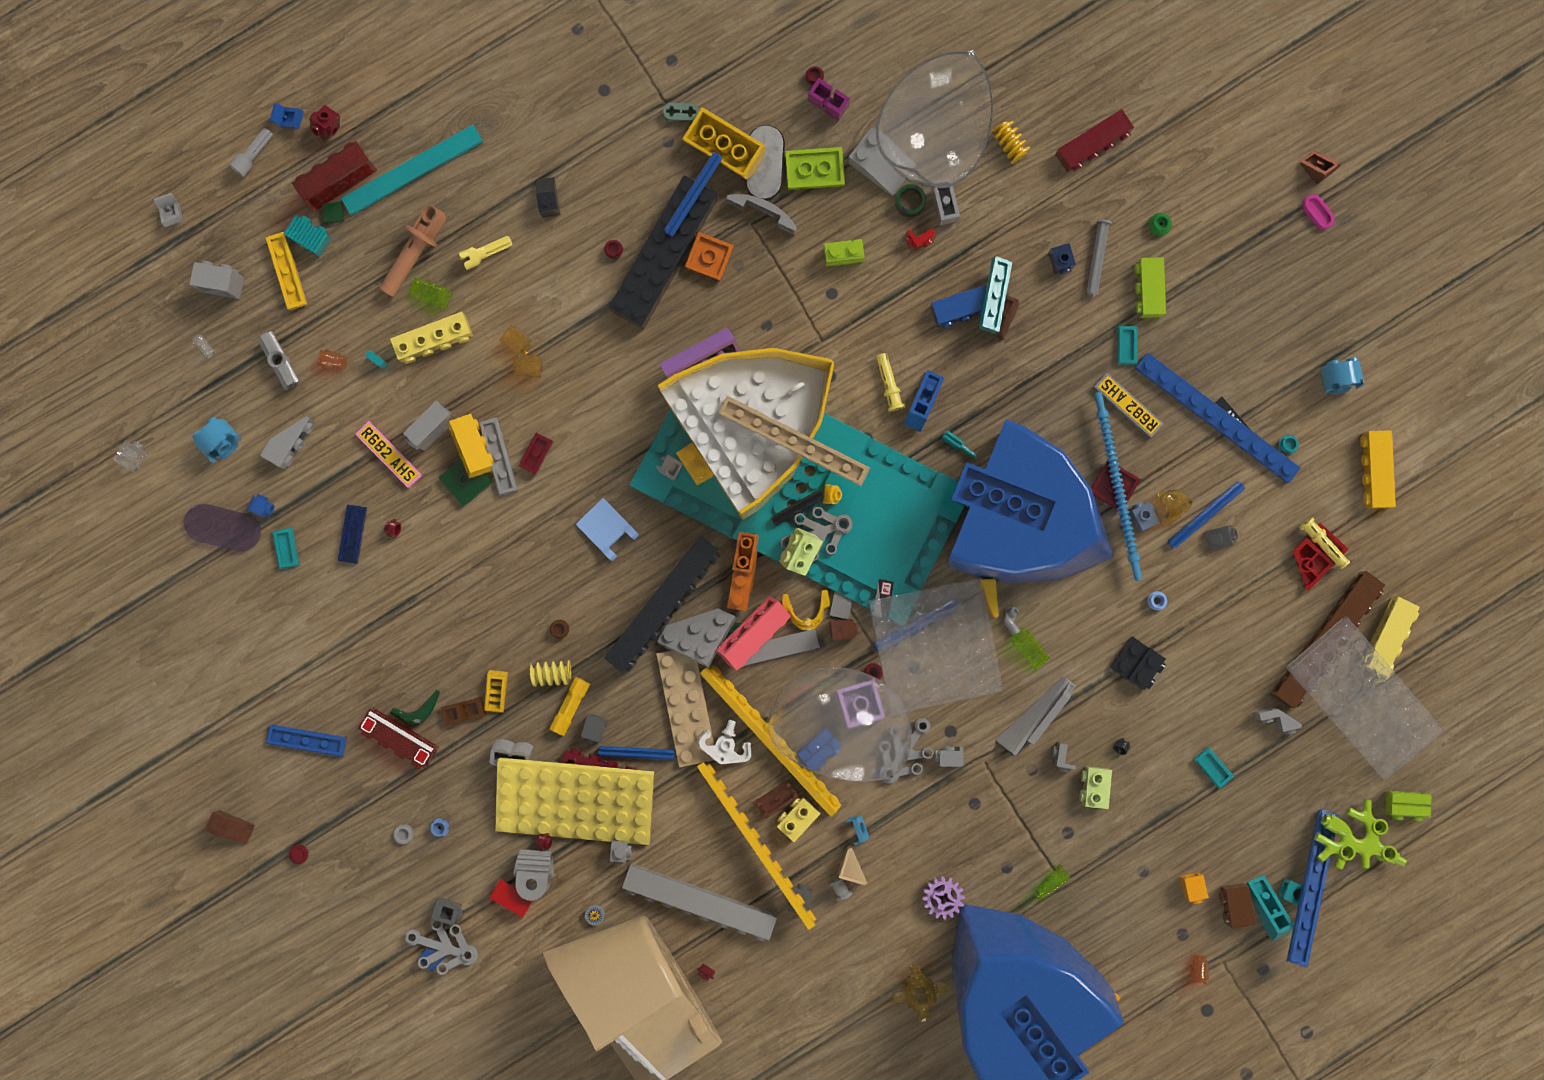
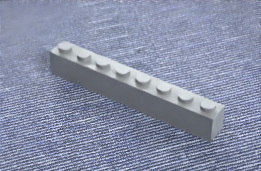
M633 863L629 867L622 887L630 895H643L647 901H660L664 907L673 909V906L681 909L680 912L687 915L694 913L699 915L698 918L707 922L710 920L716 921L717 925L723 928H728V926L736 928L735 931L746 935V933L753 934L754 938L760 941L770 940L777 920V915Z

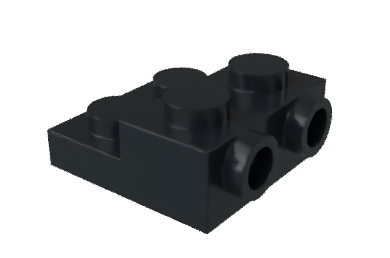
M1131 636L1110 668L1139 689L1145 690L1153 686L1155 674L1157 672L1161 673L1166 667L1164 663L1166 658Z

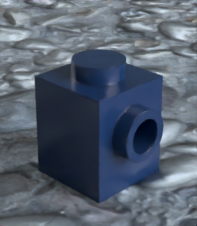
M1070 243L1051 248L1048 252L1054 274L1060 273L1064 275L1072 272L1071 269L1075 267L1076 263Z

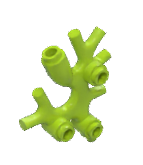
M1364 799L1362 812H1358L1351 807L1346 811V814L1359 820L1366 827V835L1363 839H1356L1350 827L1343 820L1332 814H1325L1321 824L1324 828L1337 834L1340 837V841L1336 843L1319 833L1314 837V840L1325 846L1324 851L1317 856V859L1323 863L1329 856L1334 854L1338 859L1335 867L1340 870L1343 869L1346 860H1352L1355 857L1356 852L1361 856V868H1369L1372 855H1376L1380 861L1392 864L1397 863L1401 866H1405L1407 862L1393 846L1381 844L1379 836L1388 831V824L1383 819H1375L1371 810L1372 800Z

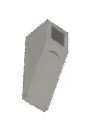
M306 416L272 437L260 456L278 467L286 469V467L292 464L295 452L303 446V439L306 434L313 430L315 420Z

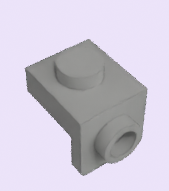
M172 193L154 198V203L159 208L161 223L164 227L183 221L180 204Z
M1057 742L1052 750V757H1054L1053 765L1057 766L1058 770L1070 772V769H1076V765L1065 763L1068 744Z

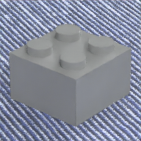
M209 261L194 262L189 285L203 293L240 299L244 277L238 273V270L232 269V266L220 264L219 267L214 266V263Z

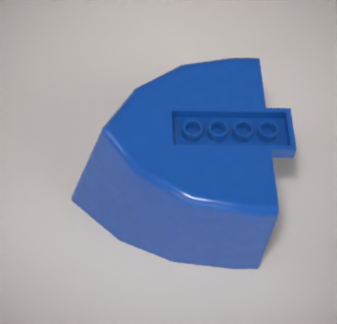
M1006 419L986 469L966 462L951 501L969 507V511L950 555L948 567L966 574L1003 582L1025 583L1061 580L1113 557V551L1093 491L1065 451L1027 427Z
M964 904L959 909L960 913L958 915L951 965L962 1045L977 1079L1079 1080L1089 1073L1088 1067L1079 1057V1054L1118 1029L1124 1022L1112 987L1104 976L1065 938L1020 914Z

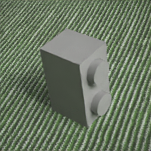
M952 180L933 183L931 194L939 226L958 222L960 214Z

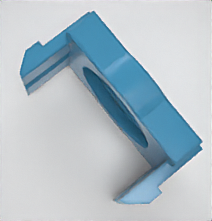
M862 815L848 818L845 823L853 822L859 839L853 844L858 845L867 841L869 835Z

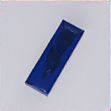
M347 504L338 561L358 564L367 507Z

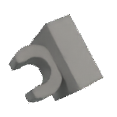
M669 455L667 457L663 456L661 458L664 460L661 467L657 465L656 468L659 470V473L674 481L683 464Z

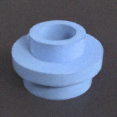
M1155 591L1148 596L1147 602L1151 609L1162 610L1167 605V597L1164 593ZM1156 597L1160 599V603L1158 605L1154 603V599Z

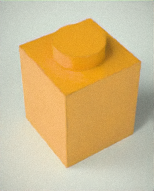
M1196 872L1180 876L1184 898L1192 904L1202 903L1203 899L1209 898L1203 874Z

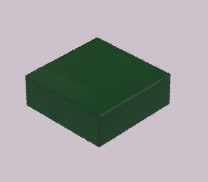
M341 201L322 204L324 223L345 222L343 203Z

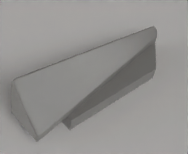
M1062 677L1005 730L996 741L1015 756L1026 741L1034 745L1070 699V693L1076 685L1066 677Z

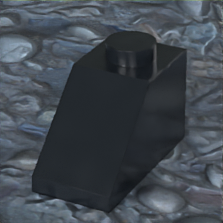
M555 177L536 180V197L541 217L561 215Z

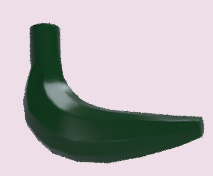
M435 690L428 700L414 712H404L393 707L390 714L399 718L407 726L419 725L432 713L440 692Z

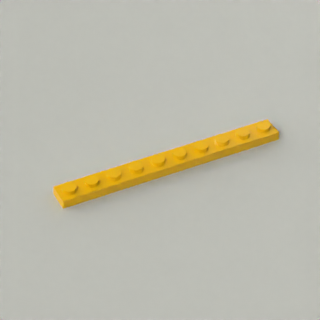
M712 663L709 667H706L700 673L703 678L830 816H833L841 806L838 798L832 795L826 789L825 784L813 775L812 770L802 763L797 753L792 752L785 740L779 737L774 732L773 727L761 718L760 713L749 705L747 699L738 693L733 683L721 674L718 667Z
M705 762L698 765V769L807 929L813 928L816 925L814 922L817 920L811 910L807 911L803 906L805 901L801 895L794 893L792 890L794 885L788 877H783L781 874L783 869L777 861H772L769 856L772 853L766 844L761 845L758 840L760 835L755 828L751 829L748 826L747 822H749V819L744 812L740 813L736 808L738 803L734 797L727 795L725 792L727 787L723 781L716 779L714 776L716 771L710 763L707 765Z

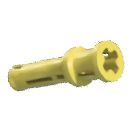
M888 354L877 355L876 359L885 388L883 394L887 397L889 404L888 411L901 410L905 408V405L902 404L899 394L901 391L896 386Z
M1313 517L1307 519L1299 527L1300 530H1304L1311 538V542L1317 543L1336 563L1339 569L1346 567L1350 561L1328 539L1326 531L1314 522L1315 519Z

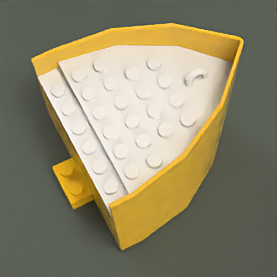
M777 348L720 354L674 374L660 383L658 387L665 402L692 442L676 454L696 485L699 486L714 476L742 520L764 506L791 480L803 457L721 416L718 412L726 396H729L813 439L823 420L834 362L828 358Z

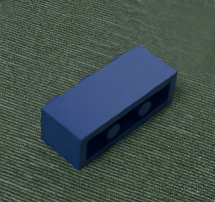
M987 285L932 302L930 308L937 327L948 328L954 325L953 322L960 320L963 323L971 320V316L977 314L981 317Z

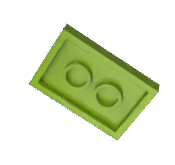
M842 147L785 151L788 190L845 186Z

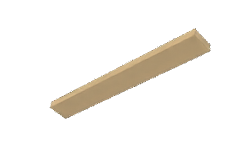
M726 396L718 412L721 416L859 486H862L870 470V467L729 396Z

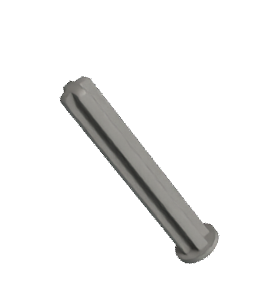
M1098 219L1096 221L1098 227L1086 292L1090 296H1097L1108 230L1109 225L1112 224L1109 220Z

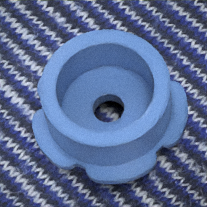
M442 818L435 819L430 825V831L435 837L446 836L449 832V823L446 820H442Z

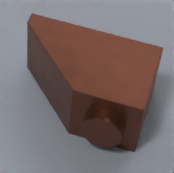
M853 619L830 621L831 640L855 638V634H858L857 623H854Z
M219 810L212 812L204 831L223 839L248 843L255 825Z

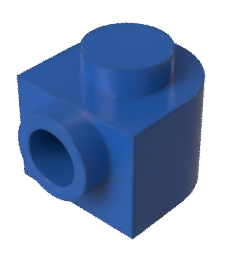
M257 494V497L252 496L246 510L268 518L275 506L267 502L269 498Z

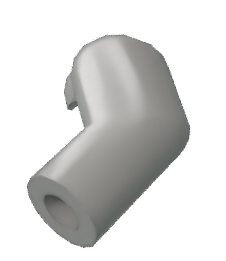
M1015 606L1008 607L1003 618V623L1012 636L1020 631L1015 624L1016 616L1019 614V610Z

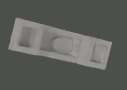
M732 194L727 196V204L742 211L749 205L779 219L778 228L793 235L796 234L797 227L794 222L774 204L750 195Z

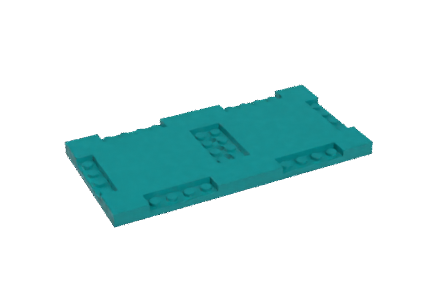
M671 409L669 410L649 451H647L630 483L632 488L738 541L739 532L759 535L757 552L779 562L784 551L781 547L783 537L791 536L796 527L807 532L814 530L805 525H797L794 521L795 516L777 526L774 525L771 517L787 508L789 500L798 502L817 490H820L824 495L825 484L839 486L842 497L837 504H823L822 499L800 512L806 518L823 526H828L832 523L823 518L817 519L812 515L815 507H821L825 512L836 517L842 514L847 515L853 523L852 529L848 533L842 534L837 545V551L833 555L827 554L825 548L827 544L831 543L835 531L827 534L819 551V558L812 562L806 577L872 611L874 610L879 579L893 581L894 585L888 619L904 626L929 573L964 508V505L951 501L958 481L870 438V436L824 413L822 423L813 439L870 467L862 486L803 457L791 480L757 512L742 520L714 476L697 486L684 465H682L674 481L659 473L656 467L657 465L660 467L663 465L664 460L661 459L663 456L667 457L669 455L681 462L676 453L692 443ZM807 466H812L815 469V474L811 477L804 473V469ZM804 483L807 487L806 492L798 493L795 489L796 485ZM820 509L815 510L814 513L816 516L822 515V511ZM797 516L796 520L797 522L802 523L804 521V518L802 516ZM840 521L839 526L845 528L846 522ZM789 540L785 541L786 547L789 543ZM828 546L827 549L829 552L832 553L835 551L834 546Z

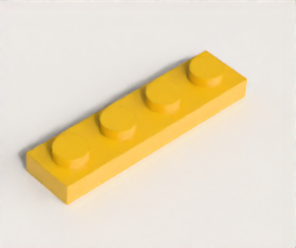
M284 232L265 238L287 309L293 310L308 304L288 239L283 234Z

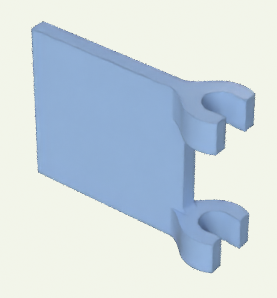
M604 498L576 524L611 561L615 560L618 556L610 547L624 533H627L633 540L639 536Z

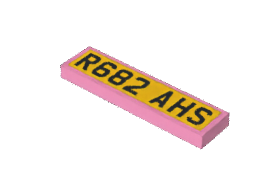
M370 421L355 434L407 488L410 489L423 476Z

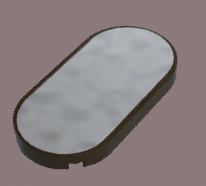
M761 125L756 127L749 136L764 144L766 152L756 172L749 179H745V186L750 195L768 201L777 196L783 186L785 140L783 134L776 127Z

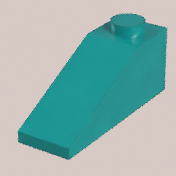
M1265 875L1248 881L1247 885L1249 886L1259 918L1271 941L1273 942L1289 935L1293 930L1294 924Z

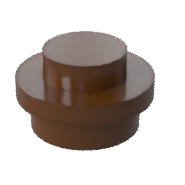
M555 620L550 626V633L557 639L565 638L569 633V625L564 620Z

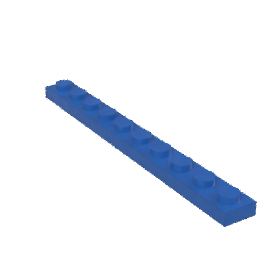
M1146 353L1135 369L1286 483H1290L1301 467L1151 354Z

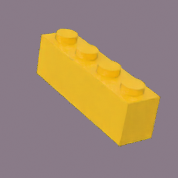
M1392 430L1362 433L1360 438V445L1363 448L1361 464L1364 467L1362 483L1365 486L1363 503L1366 505V509L1396 507Z

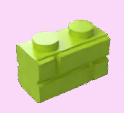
M857 239L853 242L849 240L824 244L826 267L864 262L862 239Z
M1386 791L1385 814L1391 815L1392 819L1404 820V816L1411 817V820L1423 821L1424 817H1431L1430 806L1432 796L1431 794L1418 792Z

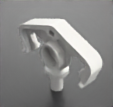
M728 720L726 729L724 728V731L722 730L721 732L724 735L717 739L715 745L707 746L705 744V740L710 738L711 735L707 729L697 739V746L719 764L746 762L751 758L750 742L743 743L744 753L742 755L734 752L735 743L732 736L735 737L736 735L734 734L735 731H733L736 724L735 721Z

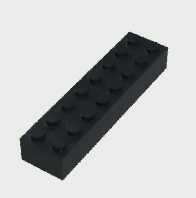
M685 175L682 177L609 306L611 312L643 330L718 200L716 192L704 187L674 236H668L664 229L695 182Z
M700 535L604 659L622 673L631 671L637 664L635 659L638 656H643L649 649L647 646L649 641H655L661 633L659 631L662 625L666 626L673 618L671 613L674 609L678 611L685 601L682 599L685 595H691L697 587L694 585L698 579L702 580L708 573L706 568L710 563L714 565L719 559V549Z

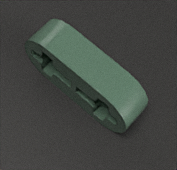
M668 103L663 109L665 119L676 123H692L699 112L698 107L691 103ZM673 108L675 112L680 113H674L671 117L667 112H670V109ZM689 109H692L693 113L696 114H693L692 117H689L687 113L689 112Z

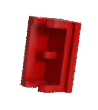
M501 879L489 897L491 900L523 918L533 902L523 899L515 887Z

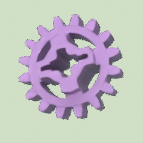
M941 876L939 881L934 877L933 884L927 882L929 889H923L927 894L922 896V899L927 901L924 907H930L928 910L929 914L935 912L936 918L942 915L945 920L948 914L953 918L954 911L960 913L958 906H964L960 901L965 899V896L960 894L963 888H957L959 883L957 881L952 883L951 877L947 881L944 876ZM943 885L942 888L935 890L937 886ZM951 888L955 890L956 898L951 896ZM944 893H946V896H947L949 899H947V900L944 899V900L941 902V899H940L938 896H940V895L943 896ZM931 897L936 899V907L932 905ZM952 905L951 908L944 910L945 907Z

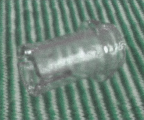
M198 334L192 339L193 345L198 347L205 359H209L215 355L216 351L208 343L206 336Z

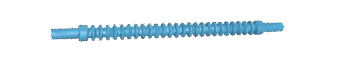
M1102 392L1094 393L1098 410L1096 415L1097 419H1100L1098 424H1101L1099 428L1102 430L1101 435L1104 436L1102 440L1105 441L1103 443L1106 446L1104 451H1107L1105 456H1108L1106 461L1109 462L1108 467L1111 469L1109 472L1112 473L1110 478H1113L1111 483H1114L1112 488H1115L1113 493L1116 494V505L1119 506L1117 510H1120L1118 515H1121L1119 519L1122 521L1120 526H1123L1121 531H1124L1123 537L1126 538L1124 540L1127 543L1125 547L1128 548L1126 553H1129L1127 558L1128 562H1131L1134 580L1138 581L1142 580L1139 566L1140 556L1136 552L1138 549L1135 548L1137 543H1134V540H1136V538H1133L1135 533L1132 532V529L1134 528L1131 527L1130 524L1132 522L1129 521L1131 516H1128L1130 511H1127L1129 506H1126L1128 501L1125 500L1126 495L1123 493L1125 489H1122L1124 484H1121L1123 479H1120L1122 475L1119 473L1121 468H1118L1120 463L1116 461L1118 457L1115 456L1117 452L1114 451L1116 447L1113 446L1115 441H1112L1114 436H1111L1113 431L1110 430L1111 425L1108 424L1110 420L1107 419L1109 413L1105 409Z

